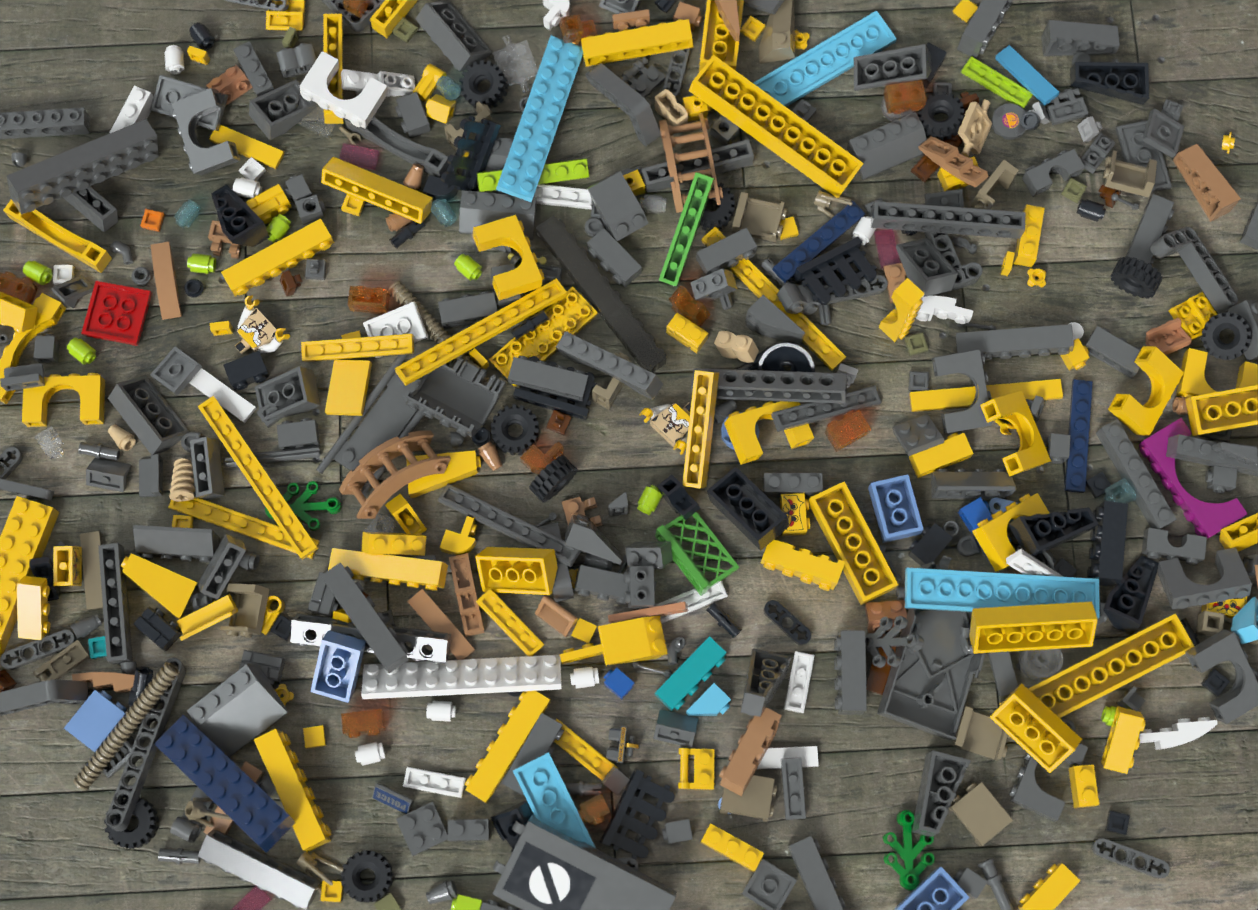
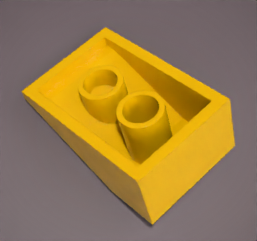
M660 615L598 626L606 665L652 660L668 654Z

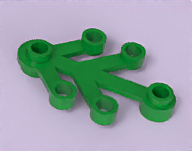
M311 481L307 484V489L293 504H289L294 514L308 525L310 530L317 531L320 528V522L318 519L310 517L304 511L327 510L330 514H337L342 506L335 497L327 499L326 502L305 503L313 494L319 491L318 484ZM290 483L287 487L288 491L283 497L288 502L292 496L299 494V486L296 483ZM315 485V490H310V486ZM297 487L295 492H291L290 489ZM331 502L336 503L334 507L329 506ZM265 507V513H266V515H267L269 518L274 519V518L272 517V515L270 514V512H269V511L267 510V508ZM312 522H317L315 527H311Z
M903 810L897 814V822L903 826L904 848L899 844L893 832L885 833L883 835V842L890 845L904 860V868L897 862L898 858L894 853L885 854V864L890 865L900 876L899 882L904 889L913 890L919 884V875L927 865L934 863L935 857L932 853H924L921 856V861L914 868L913 860L926 845L933 843L934 836L929 837V841L926 842L925 835H921L920 840L912 848L911 825L914 823L915 817L909 810ZM906 815H909V822L905 819ZM888 835L892 837L891 842L887 839ZM890 855L893 858L892 863H890L888 860V857ZM927 855L930 857L929 863L926 861ZM909 876L912 877V883H911V884L908 882V877H909Z

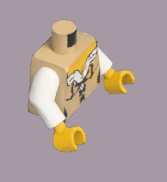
M253 295L247 296L245 298L246 306L241 314L237 330L242 340L235 345V348L241 354L245 353L249 348L254 352L259 351L262 354L275 352L283 343V339H289L290 335H283L286 328L276 329L257 308L254 309V306L260 303L258 299L252 303Z
M688 402L682 409L676 403L660 405L651 409L644 408L639 416L645 415L644 422L647 423L650 420V426L673 447V450L679 448L681 450L680 455H683L687 447L691 403Z

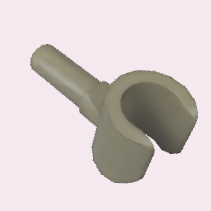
M340 126L339 130L349 138L352 146H356V143L352 141L353 138L361 141L359 134H352L343 126Z

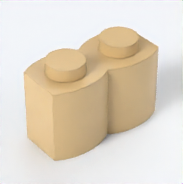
M665 89L655 96V109L661 117L666 119L668 125L672 127L688 123L686 109L677 103L675 96L670 91Z
M720 331L714 342L723 357L729 359L738 358L745 363L754 362L759 352L752 338L746 335L736 336L729 331Z

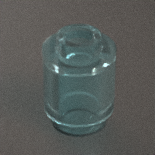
M442 76L437 80V90L447 100L452 101L459 97L461 88L452 78Z
M437 199L432 203L430 211L441 225L448 227L457 220L456 213L445 199Z
M192 200L184 202L174 215L175 223L182 228H185V226L189 228L200 214V206Z

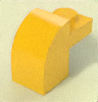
M469 516L466 517L461 534L446 530L440 550L455 556L472 551L477 543L476 539L471 537V535H475L477 530L475 519Z

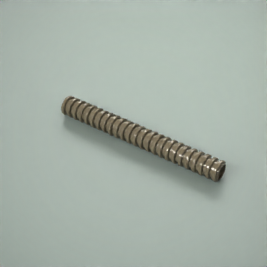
M400 280L395 281L389 287L388 292L392 294L393 298H396L397 302H400L401 306L416 302L427 335H430L435 344H439L452 337L448 335L447 331H444L443 326L440 327V323L436 322L435 318H432V314L425 310L421 302L417 301L416 297H413L414 295L410 293L409 289H406L405 285H402ZM464 353L458 356L457 358L451 360L455 365L456 361L460 357L464 358V362L465 360H468L475 364V361L471 360V357L467 356V353ZM485 376L481 384L486 386L490 378Z
M168 662L164 663V667H161L160 672H157L156 677H153V682H149L148 686L144 689L145 691H142L141 696H138L137 701L133 703L129 708L130 710L118 722L119 725L114 727L111 734L107 736V739L103 741V744L96 750V753L88 760V763L81 769V772L73 779L74 784L79 789L87 791L93 781L104 770V767L116 755L115 752L119 751V748L131 736L130 733H133L138 724L142 722V719L146 717L145 714H148L149 709H152L157 700L161 698L160 695H163L164 690L168 689V685H171L172 681L176 679L180 672L175 665Z

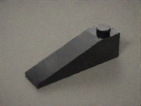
M227 184L211 193L222 232L232 244L255 247L270 238L264 222Z
M1141 556L1124 575L1122 581L1108 594L1103 610L1113 627L1133 635L1141 626L1158 571V562Z

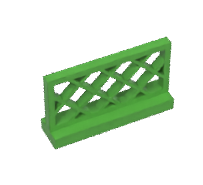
M695 512L692 516L696 520V526L685 524V519L679 516L667 525L657 528L655 537L658 541H671L673 561L700 596H702L709 588L737 571L739 566L699 514ZM673 526L682 528L681 535H672L669 529ZM684 528L695 530L694 538L683 537ZM697 531L706 532L708 535L707 541L696 539ZM682 541L693 542L692 551L684 550L681 546ZM695 543L707 545L706 552H695ZM709 546L717 547L720 550L719 556L708 554ZM693 556L704 557V565H695ZM707 558L718 560L717 568L706 567ZM720 561L729 562L732 568L729 570L719 569ZM705 571L716 572V578L709 582L704 576Z

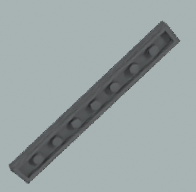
M447 484L438 497L440 503L472 517L531 548L554 549L556 560L569 567L573 565L581 550L565 545L564 540L450 484Z

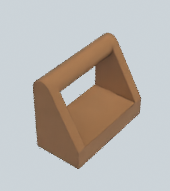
M547 595L542 598L535 612L536 616L564 637L569 635L578 622L577 617Z

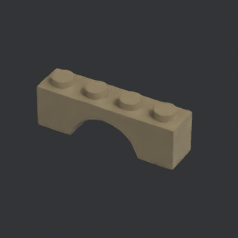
M1203 611L1198 614L1196 633L1213 636L1224 629L1231 631L1233 619L1226 617L1225 614ZM1258 640L1248 643L1258 645Z

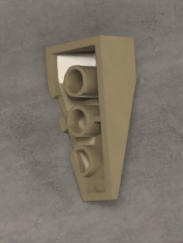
M784 0L775 15L769 14L759 45L760 64L796 58L794 0Z

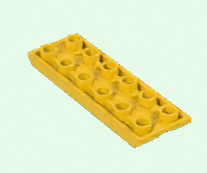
M573 286L567 291L566 297L553 303L544 311L549 319L548 321L535 328V331L526 333L518 340L514 337L489 359L507 380L514 357L524 356L530 358L536 356L540 361L545 362L558 351L556 346L565 332L576 335L597 316L598 312Z

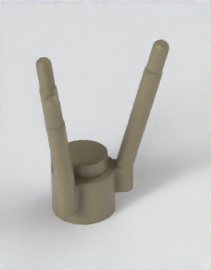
M820 190L814 202V205L818 206L817 210L825 213L830 218H833L835 215L826 210L825 207L829 208L832 201L847 205L853 204L852 199L841 196L836 198Z
M194 797L193 801H189L185 808L188 820H194L209 827H214V824L201 817L207 815L228 820L232 819L227 814L207 811V807L203 802L212 801L209 797Z
M307 851L304 852L296 863L300 867V871L312 877L310 873L313 871L329 885H333V882L316 868L318 865L316 860L342 872L344 868L319 857L314 852L312 854Z

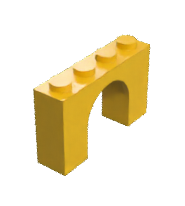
M516 215L473 227V239L479 252L498 246H508L516 250L521 256L522 262L517 268L493 276L492 285L499 301L541 288L542 280H544L543 271L538 269L536 264L537 257L530 250V240L524 236L523 224L521 220L518 221Z
M1143 346L1134 362L1150 378L1152 387L1150 398L1142 406L1130 394H1116L1108 410L1136 435L1150 436L1184 372L1157 347Z
M1189 348L1184 353L1181 370L1184 373L1178 384L1176 396L1189 398L1217 392L1205 380L1204 371L1208 352ZM1245 361L1239 367L1235 389L1258 385V364Z
M75 373L68 376L51 374L49 377H44L45 386L23 389L22 423L27 427L47 426L48 402L56 392L63 389H72L79 393L80 421L83 424H104L105 380L98 373H88L87 376H80Z
M1022 390L994 398L980 405L987 423L998 419H1005L1018 432L1020 439L1018 452L1002 458L1009 477L1051 461Z
M773 401L763 404V407L756 408V406L746 409V412L739 413L737 411L728 415L729 417L724 422L740 465L758 460L763 455L755 434L756 422L762 419L773 420L771 416L773 412L801 405L800 402L780 401L773 403ZM809 424L784 430L791 449L807 445L814 439Z
M1029 493L1019 498L1020 502L1018 504L1013 502L1007 505L1005 512L1000 510L992 514L991 517L993 519L990 521L987 518L977 523L978 528L972 531L996 572L1008 567L1006 558L1016 552L1007 536V525L1010 519H1017L1019 516H1033L1034 514H1050L1038 493L1032 496Z

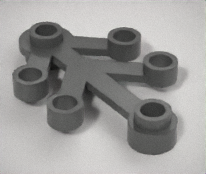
M897 616L894 620L895 626L891 629L893 620L883 617L880 620V627L874 634H867L865 636L866 653L872 654L873 665L882 668L886 663V658L881 656L878 650L879 647L883 648L888 657L887 663L892 667L899 666L901 662L900 657L895 654L892 647L907 646L914 651H919L923 647L924 639L916 633L909 634L904 638H894L907 626L908 621L906 618ZM891 629L883 639H879L886 630Z

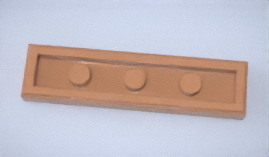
M684 601L608 615V620L612 624L642 617L667 616L688 612L689 610L688 604Z

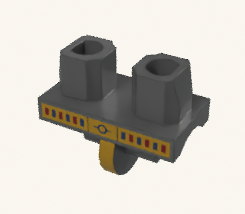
M621 726V729L614 728L609 730V740L619 741V748H607L606 759L617 761V764H623L625 748L627 749V756L633 757V749L638 750L640 745L634 744V736H629L628 743H625L627 727Z

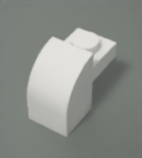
M543 0V6L550 10L543 18L545 28L551 30L553 26L559 24L561 18L565 21L568 20L570 16L569 0Z

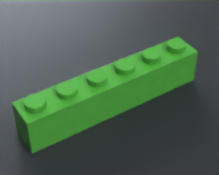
M700 172L695 173L659 281L676 287L679 285L715 181L714 177Z

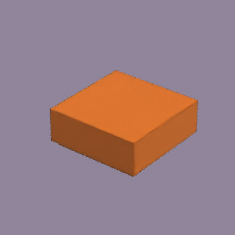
M145 209L140 226L144 229L160 232L165 214Z

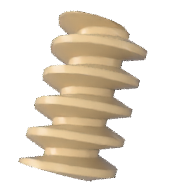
M177 459L174 462L169 498L177 502L192 500L195 497L192 462L188 459Z

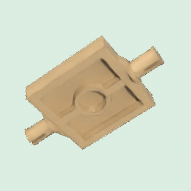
M983 100L981 107L977 102H970L963 122L959 127L958 134L965 142L961 154L966 157L969 156L970 151L973 154H980L991 128L992 122L987 115L990 105L988 100Z

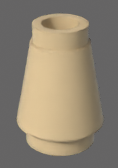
M116 424L108 429V433L119 449L128 451L134 447L136 443L134 435Z

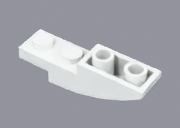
M346 69L341 71L342 89L356 91V95L362 92L371 77L387 85V96L409 95L415 89V79L412 75L380 71L378 74Z
M926 296L922 299L923 304L917 312L916 319L931 321L932 316L936 315L940 319L948 318L956 323L965 324L970 322L973 310L955 306L957 299Z
M1210 717L1197 718L1198 721L1190 722V718L1178 719V723L1173 724L1172 728L1159 729L1160 732L1152 733V729H1145L1140 731L1138 738H1140V743L1155 742L1156 750L1167 749L1201 737L1217 725V720H1210Z

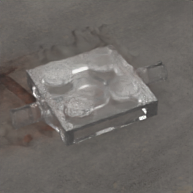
M506 35L508 42L506 37H503L506 47L493 52L497 66L507 78V85L520 84L522 92L526 93L524 86L527 92L530 91L527 81L537 75V66L527 40L512 44L510 35Z

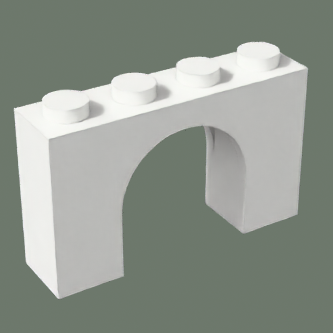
M322 51L300 84V94L304 99L318 103L321 108L333 111L336 116L346 118L353 125L366 129L388 94L387 85L371 77L357 97L349 100L334 97L329 92L328 85L339 69V60Z

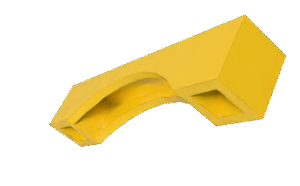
M11 199L3 210L13 221L100 273L104 271L112 259L103 248L66 230L36 209L21 215Z
M908 278L894 290L891 298L896 309H893L879 325V328L894 342L899 338L901 340L904 339L909 333L911 325L918 315L917 312L921 309L920 306L923 304L922 299L925 293Z
M41 293L40 297L35 299L33 305L38 307L34 329L25 330V332L15 331L13 340L5 347L3 356L0 359V379L4 378L5 368L18 366L24 349L35 336L45 329L57 325L67 309L61 302L44 293ZM0 385V401L8 404L16 390L6 391Z

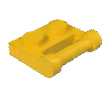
M679 748L680 782H678V789L714 790V749ZM688 755H694V783H688Z

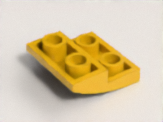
M1203 292L1169 310L1173 319L1180 318L1181 328L1191 338V341L1202 336V330L1206 322L1211 317L1217 315Z

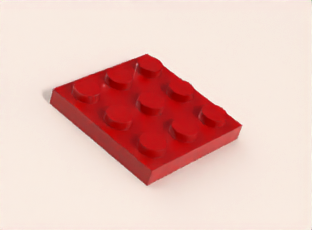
M95 281L81 334L87 337L138 346L152 292Z

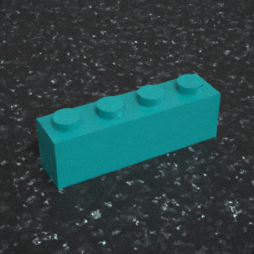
M709 636L655 692V696L671 712L674 708L679 710L685 703L683 699L688 694L692 696L699 689L698 683L701 680L705 682L713 674L711 670L715 666L719 668L726 661L724 656L727 652Z

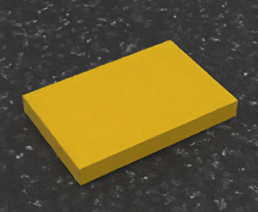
M334 360L325 408L327 415L363 416L372 367L371 361Z

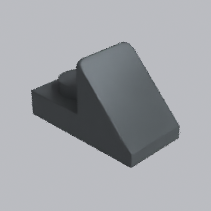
M80 275L52 287V291L65 304L74 308L77 299L92 293L94 287Z

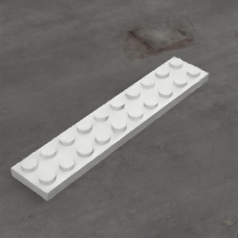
M560 655L447 660L446 663L443 662L441 664H436L432 661L405 662L391 673H388L382 664H365L361 694L362 699L557 690L561 689Z

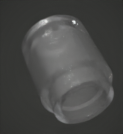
M644 194V198L640 197L639 204L644 213H665L667 198H663L661 195Z

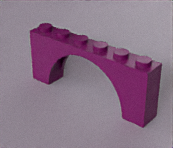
M1180 418L1143 440L1139 444L1140 452L1145 458L1147 457L1151 463L1152 470L1156 474L1158 473L1162 479L1163 486L1167 490L1169 489L1173 495V501L1182 508L1186 520L1193 524L1197 536H1204L1209 539L1220 532L1221 529L1230 526L1248 513L1237 498L1225 503H1207L1194 498L1181 486L1175 471V458L1166 457L1168 438L1178 434L1185 436L1192 434L1183 419Z

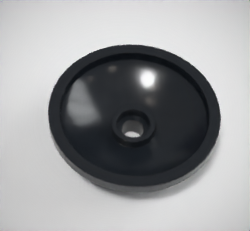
M782 342L771 346L764 352L759 361L758 371L815 372V364L805 348L795 343ZM789 365L791 370H785L784 366Z

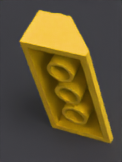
M486 547L475 556L482 592H486L491 588L497 593L552 594L558 568L554 549Z
M1022 683L990 716L997 725L1049 773L1074 752L1082 741V738Z

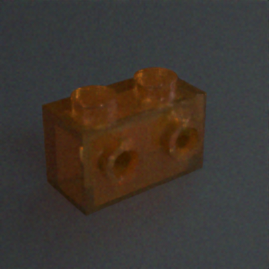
M922 80L886 85L883 92L888 114H900L907 110L918 111L924 108L927 101Z
M7 271L5 273L0 272V291L32 304L38 290L37 286L33 283L34 281L27 277L17 278L15 274Z
M350 286L347 304L350 311L385 314L389 309L390 295L388 289L380 287Z
M852 410L843 416L844 419L840 421L834 420L827 425L828 428H826L825 435L836 452L870 433L871 428L860 410L856 412Z
M382 709L341 714L343 734L348 736V738H358L360 734L368 733V736L379 735L381 731H385L384 711Z
M602 794L580 804L581 810L578 811L583 823L588 822L589 825L593 824L594 827L605 822L604 818L610 815V810Z

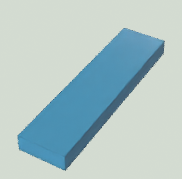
M1010 45L995 56V59L1044 106L1059 95V91Z

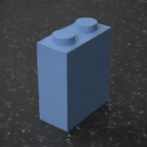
M94 690L64 727L65 730L95 753L100 745L103 744V741L107 739V736L111 734L114 727L119 725L118 722L126 715L125 711L127 710L121 703H113L110 700L112 696L104 690L101 693Z

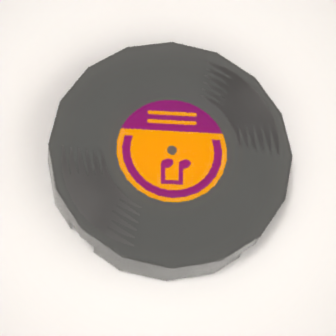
M1015 104L999 106L991 119L994 132L1007 140L1021 137L1026 131L1021 125V117L1026 113L1025 110Z

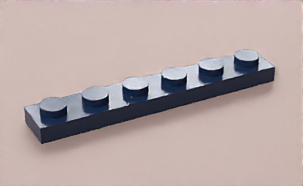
M852 201V205H847L773 267L772 270L784 283L794 276L797 267L816 258L860 221L861 217L865 216L864 211L854 201Z
M1076 379L1072 381L1068 435H1070L1069 458L1066 460L1064 491L1085 492L1092 381Z

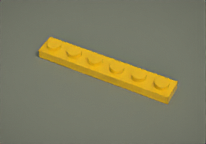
M402 334L301 342L302 361L414 354V335Z

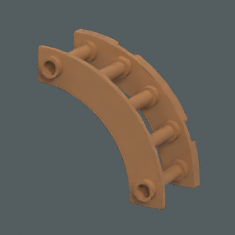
M702 113L699 114L700 121L671 127V125H667L666 120L659 121L670 177L674 178V182H671L676 213L683 211V205H685L688 196L681 194L679 184H682L683 181L693 180L696 172L715 178L714 190H711L708 199L715 198L717 205H721L720 198H723L722 187H718L707 133V129H709L708 119H704ZM697 129H701L702 131L700 133H694L684 136H673V134L675 133H681ZM704 139L706 147L704 150L682 154L673 153L672 147H675L676 144ZM708 157L710 169L681 174V172L677 173L675 164H679L680 161Z
M431 430L408 433L409 436L400 439L397 436L382 443L366 454L359 461L360 465L354 471L351 470L347 474L339 491L341 494L355 495L362 506L357 514L358 519H375L384 503L408 483L424 476L445 473L451 457L437 456L430 447L434 436ZM424 450L429 458L418 461L412 452ZM404 454L410 465L398 471L391 460ZM385 465L391 476L380 484L373 474ZM368 480L374 491L366 499L361 489Z

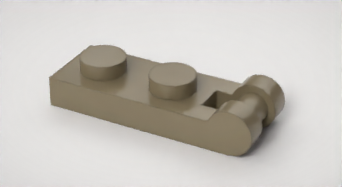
M76 640L37 668L33 674L41 682L58 680L88 659L90 655L82 643ZM48 670L52 673L49 677L45 674Z

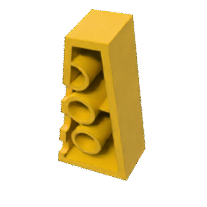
M774 539L766 546L760 563L764 564L763 567L773 571L778 569L785 576L793 577L794 575L799 577L800 581L811 584L812 582L818 584L820 589L829 591L830 589L834 590L845 561L838 560V563L832 562L829 556L818 555L816 557L813 556L814 554L810 550L800 548L797 551L795 546Z

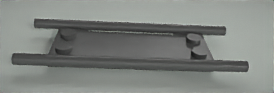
M408 354L397 356L366 399L363 416L353 417L316 471L323 474L333 459L348 470L354 471L360 465L359 461L374 448L398 436L400 439L409 436L408 433L415 429L424 416L423 411L418 408L413 410L408 407L403 396L407 390L411 393L415 391L421 380L417 379L405 386L395 372V368L402 364ZM385 386H388V387L386 388V390L384 391V393H383V394L381 395V397L379 398V400L376 402V404L374 405V407H373V408L371 409V411L368 413V415L366 416V418L363 420V422L361 423V425L358 427V429L356 430V432L353 434V436L351 437V439H350L349 441H347V439L349 438V436L351 435V433L354 431V429H355L356 426L359 424V422L361 421V419L364 417V415L366 414V412H367V411L369 410V408L372 406V404H373L374 401L377 399V397L379 396V394L382 392V390L384 389V387H385ZM385 465L373 474L377 480L385 471ZM368 480L361 490L365 498L373 488Z

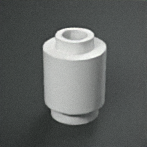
M176 45L168 46L165 51V67L171 74H179L184 70L183 51L181 47Z
M236 178L233 191L238 196L251 199L262 193V186H260V182Z
M861 217L853 231L852 239L859 237L862 241L861 245L869 242L876 228H871V217Z
M592 666L573 669L574 673H570L571 684L576 685V689L599 684L598 669L592 668Z
M433 701L427 704V718L432 719V721L451 722V719L456 716V706H452L450 701Z
M373 742L358 746V750L355 751L357 763L361 762L363 766L380 762L381 759L385 758L383 744Z

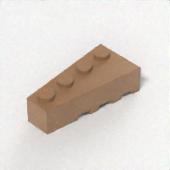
M1198 144L1179 152L1173 159L1210 222L1229 213L1241 200Z
M766 707L761 717L754 716V718L750 719L745 735L742 734L737 745L739 746L737 750H733L729 757L730 763L728 767L724 766L719 775L722 778L721 786L740 796L743 795L777 733L782 715Z

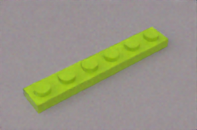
M587 159L546 163L538 184L589 178ZM503 169L477 173L479 192L496 190Z

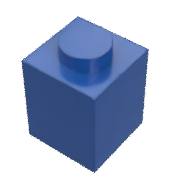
M618 668L614 671L610 669L604 676V685L621 700L635 685Z

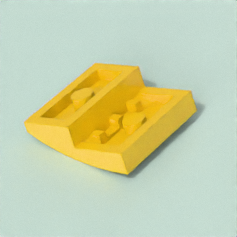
M272 0V3L278 6L283 5L281 0L279 2ZM288 0L289 6L286 11H266V30H288L290 26L295 28L296 31H303L305 0Z

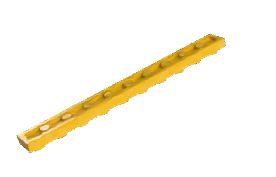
M714 227L701 241L708 247L726 237ZM743 259L736 266L729 268L758 298L764 295L805 332L802 342L831 371L846 359V356L801 312L793 314L785 311L777 296L779 289L749 260Z
M556 278L395 368V372L404 385L407 386L566 297L567 292Z
M212 396L200 404L198 408L299 557L303 560L316 551L318 547L217 399Z

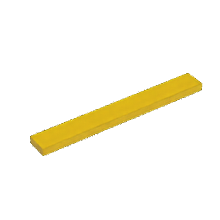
M1061 379L986 385L987 391H990L991 400L1021 390L1025 399L1034 401L1036 395L1043 397L1044 400L1063 398ZM975 386L910 392L911 411L919 412L969 407L975 398Z
M197 497L183 502L171 500L168 506L171 510L193 516L199 520L297 554L277 525ZM312 538V540L318 547L320 541ZM316 551L307 556V558L313 559Z

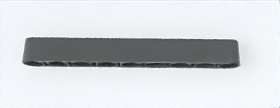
M172 657L166 661L175 666L179 665L178 670L180 673L172 681L171 689L160 695L161 698L157 700L152 709H149V713L145 714L146 717L142 721L107 812L106 823L115 831H123L129 825L158 748L154 743L163 735L185 677L186 668L178 658ZM165 702V706L162 709H157L158 704ZM153 721H158L155 728H150V724ZM146 740H151L149 746L143 747V743ZM142 758L143 763L140 766H135L137 760ZM131 778H136V782L133 785L128 786L129 780ZM129 797L128 802L125 805H121L122 799ZM121 816L120 823L114 825V819Z

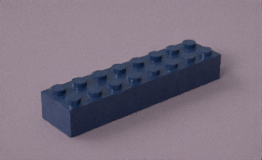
M184 715L154 743L266 853L296 823Z

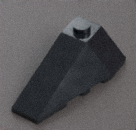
M527 801L518 803L490 817L500 838L503 841L506 840L513 848L511 852H513L521 834L512 829L516 820L526 826L531 816L534 815Z

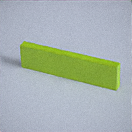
M972 56L961 71L962 74L1023 109L1033 96L1027 89Z

